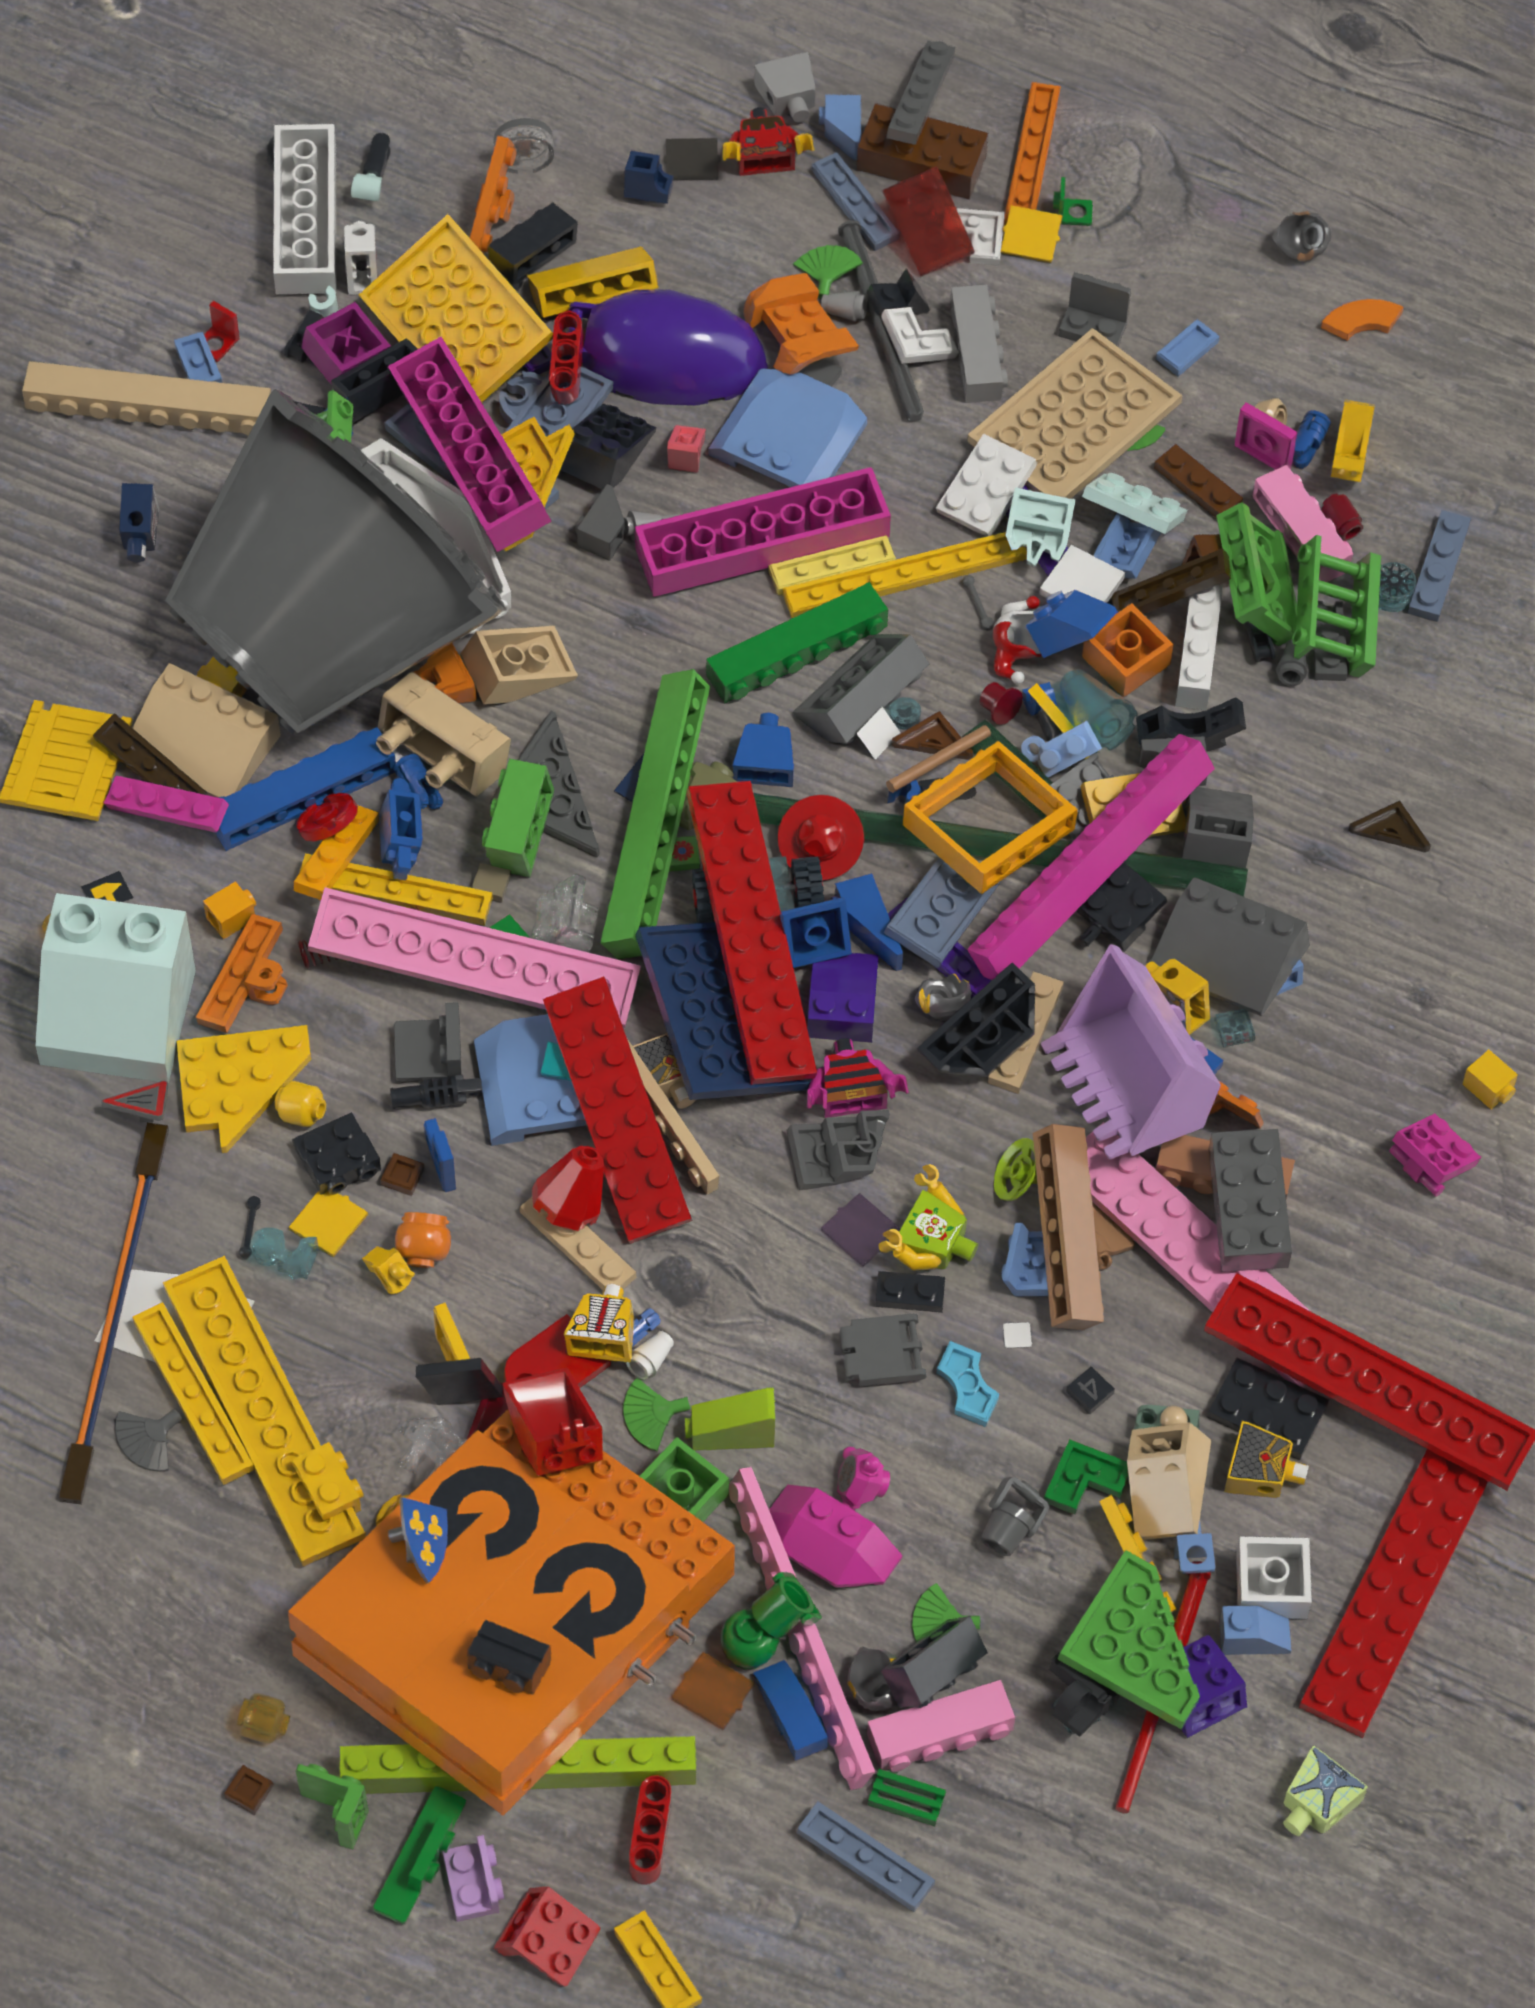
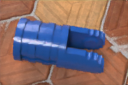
M1316 410L1308 411L1297 430L1293 458L1296 468L1301 469L1309 465L1331 426L1330 419L1322 412Z
M410 754L398 760L393 770L399 779H405L410 783L411 793L420 794L421 809H425L427 806L431 809H440L443 804L442 796L437 788L432 787L425 778L427 770L419 756Z

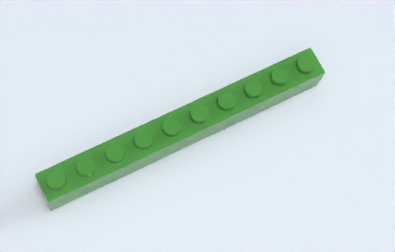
M694 669L662 675L657 692L655 709L651 718L649 735L645 744L643 761L639 771L625 839L620 853V861L602 932L601 944L618 960L642 956L635 934L639 927L657 926L690 779V770L693 765L710 685Z

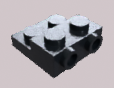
M352 1112L292 1139L298 1156L321 1195L326 1192L337 1194L343 1191L346 1186L359 1180H368L381 1171L380 1157L366 1132L363 1133Z

